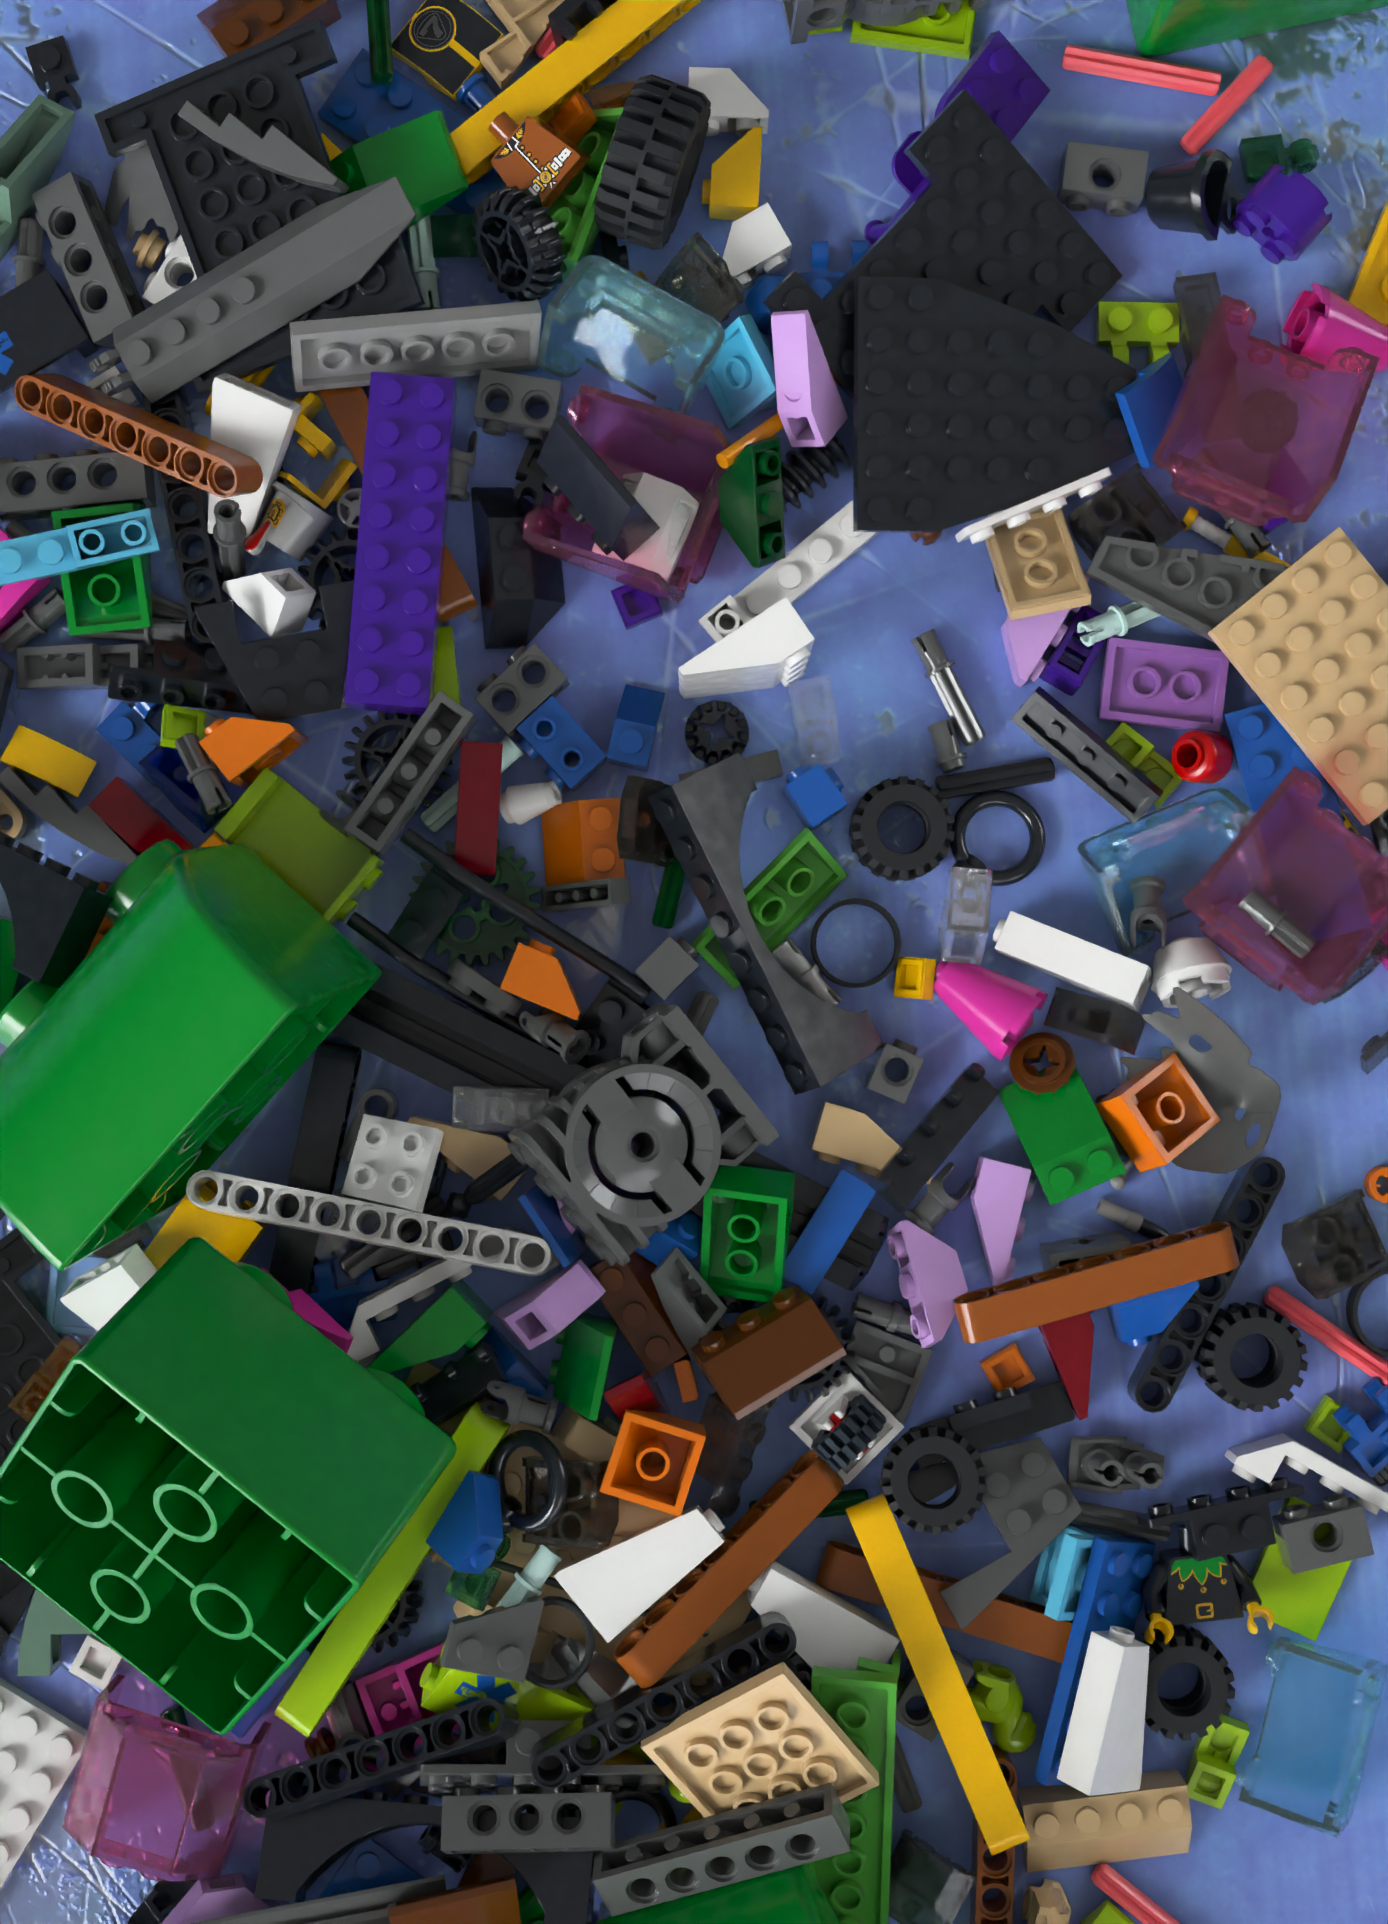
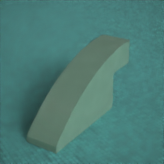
M40 94L0 138V261L18 238L19 220L21 218H30L36 209L31 194L49 184L75 121L74 111Z
M38 1589L34 1592L24 1622L19 1647L17 1676H51L61 1665V1634H92Z

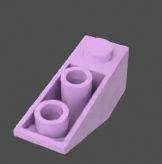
M808 310L773 312L771 315L779 417L791 447H824L848 419L810 314Z
M979 1155L973 1176L975 1182L969 1192L990 1282L992 1285L1003 1283L1004 1280L1010 1281L1013 1276L1016 1258L1011 1256L1014 1240L1020 1241L1024 1232L1025 1218L1020 1217L1024 1201L1030 1202L1032 1198L1035 1178L1030 1177L1031 1169Z

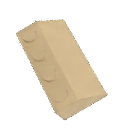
M1177 1769L1144 1772L1141 1776L1139 1790L1088 1796L1068 1784L1017 1788L1018 1811L1030 1837V1840L1022 1843L1027 1873L1189 1853L1192 1833L1187 1784Z

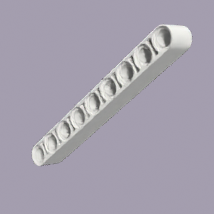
M201 1170L194 1173L186 1185L187 1197L193 1205L224 1215L526 1276L543 1275L551 1268L553 1263L551 1248L543 1239L537 1236L210 1170ZM208 1181H215L218 1186L216 1196L210 1201L203 1202L200 1197L201 1187ZM248 1189H256L259 1195L257 1204L249 1210H243L240 1204L242 1194ZM296 1197L299 1201L298 1212L293 1217L284 1218L280 1212L282 1202L286 1198ZM329 1205H337L340 1210L339 1220L332 1226H324L320 1220L322 1210ZM370 1213L379 1214L381 1219L379 1229L371 1235L364 1234L361 1230L362 1219ZM410 1221L419 1222L422 1227L420 1238L412 1243L404 1242L401 1237L403 1226ZM451 1229L461 1231L463 1236L461 1246L454 1251L444 1250L441 1244L443 1234ZM491 1237L501 1239L504 1244L502 1254L496 1259H487L482 1254L483 1243ZM532 1245L542 1247L545 1252L543 1263L535 1268L525 1266L522 1261L524 1251Z

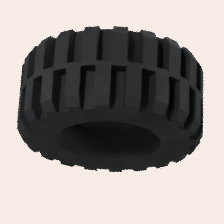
M653 74L638 79L637 84L633 86L631 94L624 104L623 112L616 124V130L610 142L607 158L601 173L602 177L596 195L597 201L594 210L596 214L594 220L602 232L651 250L661 249L668 243L671 233L674 232L677 221L681 216L686 198L689 195L705 143L704 140L709 126L708 120L711 114V102L704 93Z

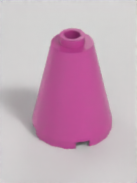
M1314 283L1311 284L1314 290L1311 292L1303 290L1290 309L1283 328V332L1289 333L1287 346L1280 344V356L1283 362L1296 367L1383 372L1388 368V327L1326 286Z
M956 956L950 961L942 959L935 969L933 991L987 1050L1001 1062L1004 1061L1005 1055L1008 1056L1013 1051L1014 1047L1034 1022L1032 1020L1034 1017L1033 1011L1036 1008L1041 1011L1048 998V994L1041 989Z

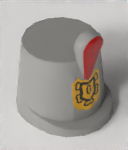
M274 480L271 487L275 493L257 530L246 539L244 548L249 554L255 556L263 550L266 541L301 562L305 558V552L311 550L315 541L320 538L334 518Z

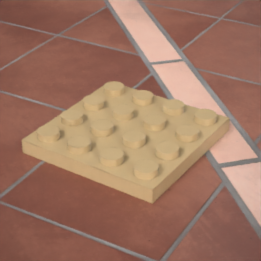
M784 1662L683 1713L669 1726L641 1741L642 1750L704 1818L832 1782L841 1803L879 1785V1772Z

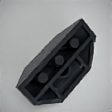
M512 487L471 488L485 649H518L521 646L526 647L565 604L558 523L542 510L537 514L533 513L534 504L525 497L520 498L518 505L512 504L514 493Z

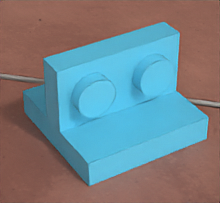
M752 315L739 316L693 358L729 429L740 427L758 411L777 406L773 350L765 334L759 331Z
M1068 1525L1041 1552L1029 1599L1045 1606L1044 1615L1056 1621L1073 1620L1094 1537L1114 1536L1090 1534Z

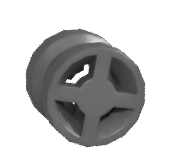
M353 488L344 492L337 503V514L346 528H351L354 534H358L359 519L355 520L360 515L361 488Z

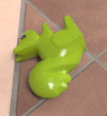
M975 1659L972 1666L975 1670L974 1677L977 1685L975 1687L967 1685L966 1688L980 1721L992 1723L991 1736L994 1743L1001 1750L1010 1753L1025 1751L1036 1739L1037 1724L1033 1722L1031 1713L1023 1711V1694L1016 1683L1015 1674L1005 1666Z

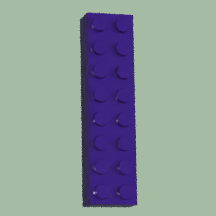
M371 372L345 688V703L349 709L423 715L433 700L457 401L455 379Z

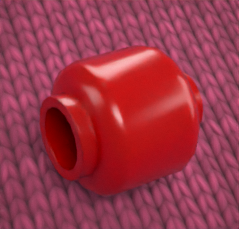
M1191 730L1181 735L1175 742L1171 752V763L1175 773L1181 779L1190 783L1213 784L1223 779L1230 771L1233 763V751L1229 741L1223 735L1213 731Z

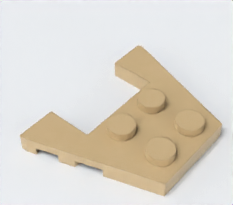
M485 0L510 32L479 53L480 62L501 89L507 86L550 27L548 15L565 0Z

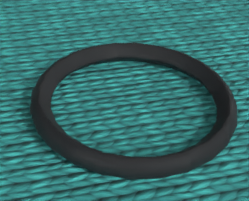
M547 1596L542 1598L545 1601L544 1606L559 1605L569 1609L581 1621L586 1635L584 1658L579 1667L569 1676L558 1680H548L539 1677L528 1667L525 1678L533 1684L546 1689H559L568 1687L578 1681L587 1671L595 1651V1635L591 1622L576 1603L560 1596Z

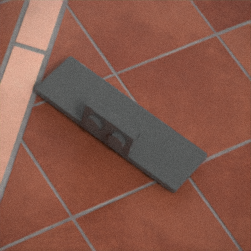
M520 1720L517 1732L513 1737L506 1740V1764H422L420 1769V1785L428 1786V1792L451 1793L453 1792V1786L479 1788L480 1793L495 1792V1786L520 1787L521 1793L537 1792L538 1785L533 1780L530 1765V1753L534 1744L572 1721ZM591 1734L583 1735L576 1744L583 1749H590ZM546 1756L540 1760L538 1765L545 1770H553L559 1766L561 1760L555 1756ZM598 1765L562 1785L563 1793H576L581 1785H604L605 1792L618 1793L621 1786H636L637 1793L648 1794L661 1792V1787L667 1786L670 1779L657 1765Z

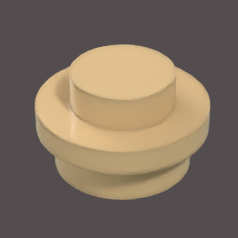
M154 229L150 235L142 232L133 248L132 254L138 257L135 265L139 268L146 266L153 270L166 248L167 241L159 237L160 232Z

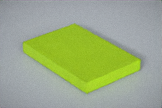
M962 0L958 13L949 14L945 4L940 3L935 15H925L915 21L897 26H874L853 20L850 42L968 60L971 51L976 10H971L968 0Z
M1293 1496L1285 1498L1278 1514L1283 1513L1282 1509L1284 1507L1294 1504H1306L1307 1507L1315 1505ZM1327 1522L1321 1523L1315 1528V1540L1322 1539L1327 1535L1329 1531V1524ZM1276 1538L1277 1544L1263 1547L1250 1575L1262 1601L1260 1606L1271 1610L1274 1615V1623L1316 1642L1352 1560L1293 1574L1282 1562Z

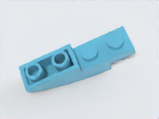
M149 508L68 525L66 528L0 541V586L32 579L47 578L159 551Z

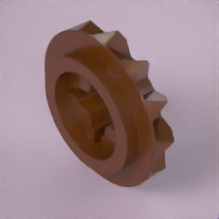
M1038 1032L1023 1038L1014 1047L1009 1061L1012 1077L1021 1089L1034 1092L1038 1096L1046 1092L1056 1093L1059 1087L1069 1084L1073 1070L1076 1069L1074 1053L1069 1043L1062 1037L1048 1032ZM1044 1051H1046L1049 1063L1053 1067H1046L1042 1077H1039L1036 1066L1030 1064L1039 1063L1041 1057H1044Z

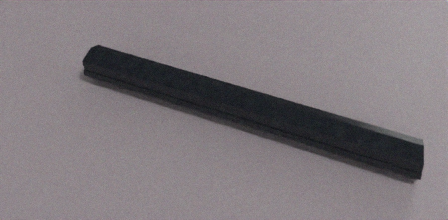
M375 962L373 963L382 971L381 976L331 1031L332 1034L519 1127L528 1122L527 1118L533 1112L539 1113L548 1105L547 1100L553 1095L558 1096L574 1077L588 1069L579 1063L568 1065L563 1061L560 1054ZM619 1084L628 1097L643 1096ZM677 1113V1115L679 1116V1118L685 1126L687 1140L689 1144V1131L687 1119L685 1116ZM588 1120L591 1129L594 1128L596 1121ZM639 1133L636 1139L637 1142L642 1144L637 1154L642 1152L646 1144L642 1133ZM753 1151L738 1165L795 1173L788 1256L829 1188ZM704 1196L689 1210L702 1218ZM867 1207L825 1274L824 1279L853 1291L869 1273L886 1239L889 1218Z

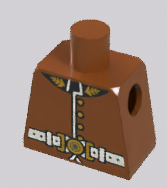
M504 111L491 122L488 128L490 133L502 144L501 148L491 159L495 170L507 187L528 188L532 196L539 195L543 207H551L592 159L586 151L538 117L527 116L518 125Z

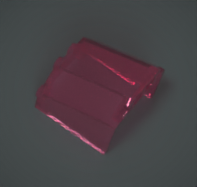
M1223 294L1209 319L1152 459L1158 468H1166L1174 480L1171 487L1178 496L1253 527L1265 526L1268 520L1272 518L1286 517L1292 523L1306 522L1339 475L1380 358L1360 348L1347 347L1336 350L1326 365L1312 361L1304 355L1295 354L1273 345L1267 340L1249 335L1256 322L1255 311L1245 301Z
M581 384L578 395L573 397L569 404L568 419L571 420L572 427L619 481L622 482L624 474L648 473L683 487L700 503L699 509L668 583L656 572L592 552L595 542L591 536L596 531L588 522L581 526L568 512L566 507L571 501L564 493L558 498L553 494L551 501L552 510L547 506L539 505L534 511H530L527 514L523 525L524 534L522 538L539 552L679 604L685 597L689 582L698 584L703 579L723 528L720 522L718 480L729 467L726 469L720 467L716 461V455L731 444L719 427L712 422Z
M1294 766L1280 780L1181 900L1187 909L1202 919V922L1198 925L1202 933L1267 986L1281 991L1286 986L1296 993L1302 1001L1316 1005L1343 987L1388 930V854L1384 857L1375 851V846L1369 839L1362 835L1354 834L1343 826L1342 820L1336 813L1327 808L1319 807L1317 804L1324 796L1320 788L1321 782L1312 773L1299 770ZM1254 887L1280 910L1284 911L1287 909L1289 911L1287 915L1316 939L1315 946L1306 956L1300 958L1271 934L1268 937L1265 936L1266 930L1237 908Z
M117 1674L96 1699L62 1828L90 1856L99 1858L104 1865L112 1868L127 1867L140 1871L144 1878L152 1881L219 1878L228 1863L244 1813L242 1804L244 1789L249 1782L255 1779L272 1723L264 1721L251 1744L234 1742L117 1704L126 1677Z

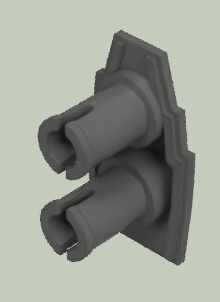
M1123 1436L1071 1437L1067 1484L1072 1488L1113 1494H1122V1490H1140L1141 1485L1147 1489H1155L1163 1482L1165 1456L1144 1449V1444L1127 1441V1437Z

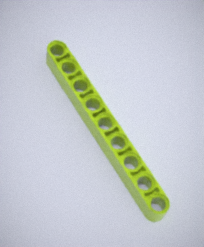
M478 1402L471 1407L451 1437L457 1448L455 1456L364 1584L338 1612L275 1710L274 1714L307 1738L312 1735L432 1551V1548L425 1541L469 1470L483 1472L497 1445L508 1433L511 1427L509 1423L483 1414L481 1404Z

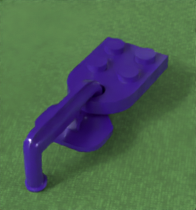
M999 30L988 36L941 97L934 118L959 91L966 89L1011 142L1051 90ZM922 131L909 134L892 158L891 167L894 178L910 196L890 222L883 223L880 220H873L866 225L864 237L866 240H869L870 244H874L930 184L928 179L903 152Z

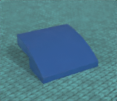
M1173 353L1164 355L1137 372L1139 377L1137 380L1115 393L1140 467L1152 468L1184 444L1198 428Z
M535 1184L517 1197L563 1268L570 1265L587 1250L588 1246L579 1230L576 1228L573 1234H571L562 1222L557 1200L553 1195L548 1197Z

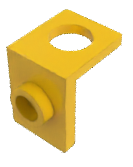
M342 458L316 493H313L289 473L281 471L278 477L313 505L325 510L332 500L337 502L341 495L348 490L350 483L347 480L358 466L352 461Z

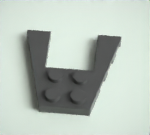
M1040 1437L979 1453L987 1474L985 1476L987 1490L986 1494L983 1495L982 1502L1010 1552L940 1592L960 1631L965 1629L1083 1511ZM951 1461L909 1472L910 1489L914 1496L924 1503L930 1502L958 1484L957 1471ZM879 1480V1481H878V1484H879L880 1488L882 1489L881 1480Z

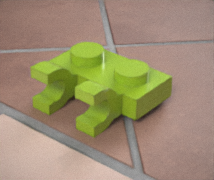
M1099 301L1096 306V346L1108 347V354L1129 365L1128 347H1148V366L1170 353L1169 348H1176L1179 343V303Z

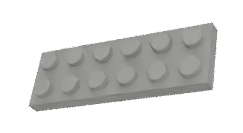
M539 300L290 322L292 374L295 392L369 386L371 372L453 378L480 375L481 368L501 372L537 370L542 316Z

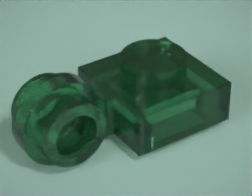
M1282 134L1241 139L1238 148L1245 184L1257 182L1272 165L1285 166L1280 172L1287 175L1289 168L1293 172L1296 171L1300 174L1310 172L1317 166V160L1320 157L1318 146L1313 144L1312 140L1308 138L1296 140L1288 148H1284Z
M503 1534L504 1539L495 1552L494 1560H502L509 1552L511 1540L507 1534ZM491 1566L486 1568L482 1575L454 1570L444 1593L476 1610L484 1612L502 1572Z

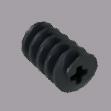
M835 436L824 447H798L799 453L794 450H789L786 453L787 464L783 461L781 464L783 511L787 512V503H790L797 509L802 507L798 496L800 493H803L810 499L814 498L811 487L812 483L825 489L827 484L823 475L826 472L836 479L839 478L840 475L836 467L837 463H841L848 469L852 467L845 448Z

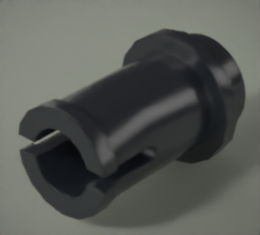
M427 1826L418 1840V1844L423 1847L422 1852L424 1854L432 1853L456 1873H459L462 1867L464 1868L471 1857V1854H446L441 1851V1826Z

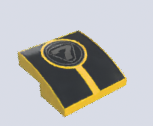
M425 0L392 41V54L421 73L429 85L457 101V92L463 83L472 75L479 73L484 67L480 62L479 53L504 37V34L462 0Z

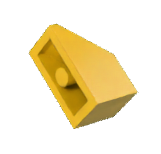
M754 126L712 164L711 179H703L702 204L709 205V219L737 220L758 208L763 127Z

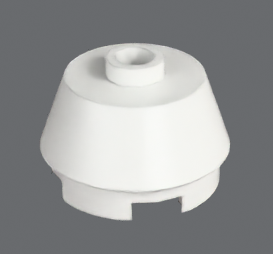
M1181 937L1171 941L1168 945L1164 946V949L1160 948L1154 954L1151 990L1157 993V997L1162 1001L1163 1007L1178 1008L1173 987L1181 988L1196 999L1209 994L1210 1000H1213L1231 989L1229 979L1232 967L1210 938Z

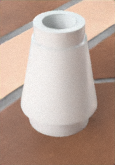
M554 781L509 786L506 792L500 794L499 808L501 814L508 824L517 823L518 825H523L554 806L561 804V790Z

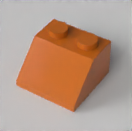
M230 717L228 720L220 718L208 726L204 731L206 737L198 743L229 782L246 790L265 767L272 770L309 740L301 731L288 723Z
M620 798L565 802L541 814L546 886L607 878H626L622 802Z
M534 939L530 940L528 946L518 943L500 989L574 1020H581L584 1014L563 961L553 957L556 949Z
M1176 1053L1166 1056L1125 1081L1095 1104L1097 1110L1140 1173L1167 1165L1220 1121V1118Z
M626 1409L604 1474L600 1492L680 1517L706 1439L704 1425L667 1413Z

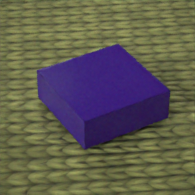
M648 576L611 590L612 597L626 630L663 615L662 608Z

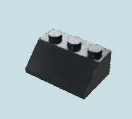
M561 414L557 416L553 421L537 460V463L547 473L541 480L557 498L562 493L565 494L571 501L566 507L568 512L581 526L588 522L596 532L591 538L606 555L614 551L624 561L660 527Z

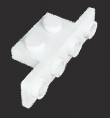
M1107 467L1019 505L989 514L988 518L966 526L955 535L957 542L960 543L970 539L972 545L995 535L993 528L1006 523L1008 529H1012L1031 520L1029 514L1041 508L1045 514L1053 512L1067 505L1065 498L1077 493L1080 499L1089 497L1103 490L1101 483L1112 475L1110 468Z

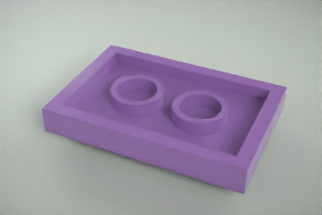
M1109 637L1106 640L1097 720L1186 731L1204 730L1220 733L1229 659L1219 650Z

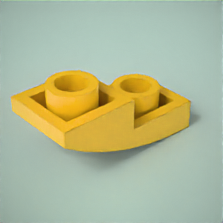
M18 725L0 758L2 763L35 780L39 779L75 799L79 797L97 763L89 757L21 725Z

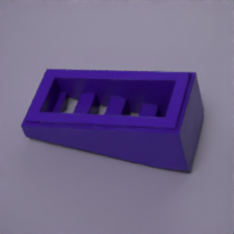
M1086 605L1081 606L1079 611L1074 613L1067 625L1066 633L1047 659L1048 662L1039 675L1040 679L1070 696H1073L1078 691L1107 638L1094 643L1089 650L1072 640L1071 637L1074 636L1080 640V636L1090 633L1086 631L1078 633L1077 625L1080 621H1086L1101 615L1100 612ZM1065 650L1068 653L1074 655L1075 657L1081 659L1083 663L1080 664L1079 662L1066 656L1065 654H1063V651Z

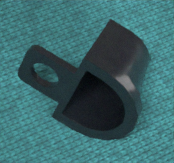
M1213 149L1203 152L1199 159L1154 169L1149 175L1145 194L1146 208L1151 221L1159 229L1202 234L1207 241L1217 240L1220 227L1227 234H1235L1236 229L1232 225V220L1236 216V207L1242 198L1229 182L1232 160L1225 152ZM1229 199H1230V202H1231V215H1230V218L1228 219L1227 206H1228V201H1229Z

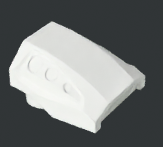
M648 473L624 474L621 483L657 523L660 529L624 561L614 551L606 555L596 543H594L592 549V556L599 558L601 555L658 577L660 578L659 582L667 585L682 554L698 514L700 503L683 487Z

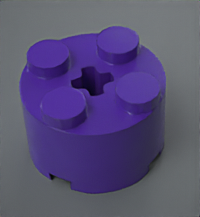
M1281 165L1269 167L1237 205L1236 216L1232 220V225L1240 234L1246 237L1251 236L1262 246L1260 248L1262 255L1273 264H1279L1283 259L1288 261L1299 259L1332 220V212L1326 215L1324 208L1329 203L1323 193L1309 179L1296 171L1291 177L1280 173L1285 167Z

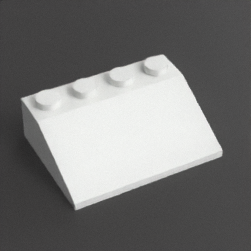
M785 596L678 668L679 693L683 699L768 689L775 687L781 682L784 687H787L805 674L804 670L807 668L806 665L809 662L808 658L811 655L810 652L815 639Z

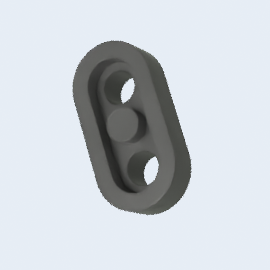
M456 957L446 970L452 976L448 982L467 996L474 990L486 998L483 1006L502 1019L507 1013L515 1017L523 1005V1002L517 997L500 989L499 985Z

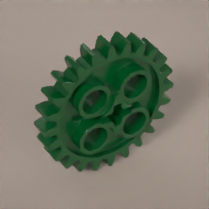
M497 839L496 877L490 884L498 887L506 883L509 888L504 893L531 910L541 909L542 905L531 901V896L540 893L541 888L529 887L528 882L536 876V873L534 871L525 873L521 871L528 860L525 857L516 861L511 860L515 848L510 846L501 853V841ZM447 840L445 841L446 854L454 859L455 846ZM421 861L420 863L427 873L433 867V865ZM413 876L412 880L420 885L425 877ZM415 891L409 893V897L412 898ZM467 891L459 905L471 900L469 895L471 891ZM482 900L480 902L481 910L477 911L473 907H467L450 917L436 938L439 944L435 954L441 956L449 949L451 950L450 962H453L455 957L459 959L464 954L466 964L470 967L473 966L476 956H480L484 966H489L490 954L494 953L500 961H504V948L509 947L515 952L517 948L515 939L517 937L530 940L531 937L524 930L525 925L513 917L505 922H497L492 916L493 905ZM462 917H471L476 924L474 935L469 939L459 938L455 931L456 923Z

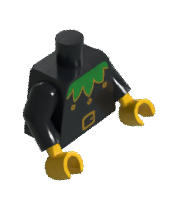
M1186 1524L1177 1526L1180 1548L1160 1551L1159 1561L1153 1563L1150 1574L1146 1577L1141 1588L1145 1618L1150 1621V1624L1144 1631L1145 1640L1152 1644L1155 1640L1153 1629H1159L1164 1634V1643L1167 1645L1174 1635L1173 1625L1244 1617L1243 1610L1249 1612L1246 1624L1250 1633L1257 1634L1258 1627L1253 1620L1255 1617L1265 1619L1268 1628L1271 1630L1274 1624V1615L1267 1607L1260 1606L1262 1601L1254 1583L1236 1558L1229 1554L1202 1561L1194 1560Z

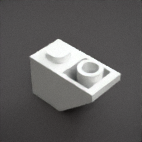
M689 67L688 87L704 93L711 102V114L708 120L709 126L706 136H715L719 132H731L743 137L754 126L763 127L762 134H767L769 109L730 68Z
M768 202L732 222L717 277V291L720 297L729 292L732 295L739 294L753 284L752 279L765 272L767 274H774L788 264L787 260L791 257L792 243Z
M292 568L263 572L224 581L222 589L235 601L237 606L243 609L271 638L302 631L316 595V591Z

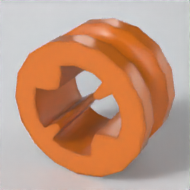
M1374 1167L1365 1176V1192L1375 1201L1388 1203V1192L1381 1191L1378 1193L1376 1187L1381 1186L1376 1184L1380 1176L1388 1178V1167Z

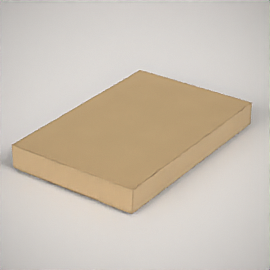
M1042 508L1029 513L1031 520L1012 529H1008L1006 523L993 528L995 535L986 539L985 543L1010 621L1091 605L1092 595L1062 508L1045 514Z

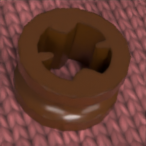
M325 1727L317 1730L316 1738L310 1736L304 1741V1746L310 1759L335 1751L336 1743L333 1734Z

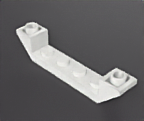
M852 500L789 551L784 559L773 564L734 597L731 595L727 596L700 618L698 622L716 643L785 596L791 604L794 603L879 532H853Z
M507 1225L498 1228L512 1232L537 1236L545 1241V1239L542 1236L532 1234ZM497 1237L487 1239L482 1246V1254L487 1259L498 1258L504 1250L503 1241ZM537 1245L528 1247L522 1255L524 1265L529 1268L540 1266L545 1258L544 1249ZM554 1253L553 1263L549 1270L560 1264ZM440 1258L359 1300L348 1332L353 1337L347 1354L363 1367L377 1359L375 1353L380 1351L381 1342L369 1319L374 1316L378 1322L399 1311L397 1304L412 1297L414 1302L430 1296L436 1291L434 1285L449 1278L451 1283L463 1279L473 1272L470 1267L472 1264Z
M1283 1433L1228 1448L1224 1455L1235 1464L1231 1471L1251 1483H1254L1258 1477L1270 1484L1283 1461L1304 1475L1308 1469L1322 1475L1319 1483L1338 1494H1342L1344 1489L1357 1495L1355 1501L1375 1515L1378 1514L1380 1509L1388 1513L1387 1491Z

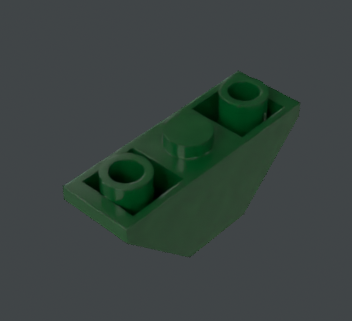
M776 436L746 445L733 461V464L729 466L718 480L720 522L752 567L761 568L785 558L782 459L780 437Z

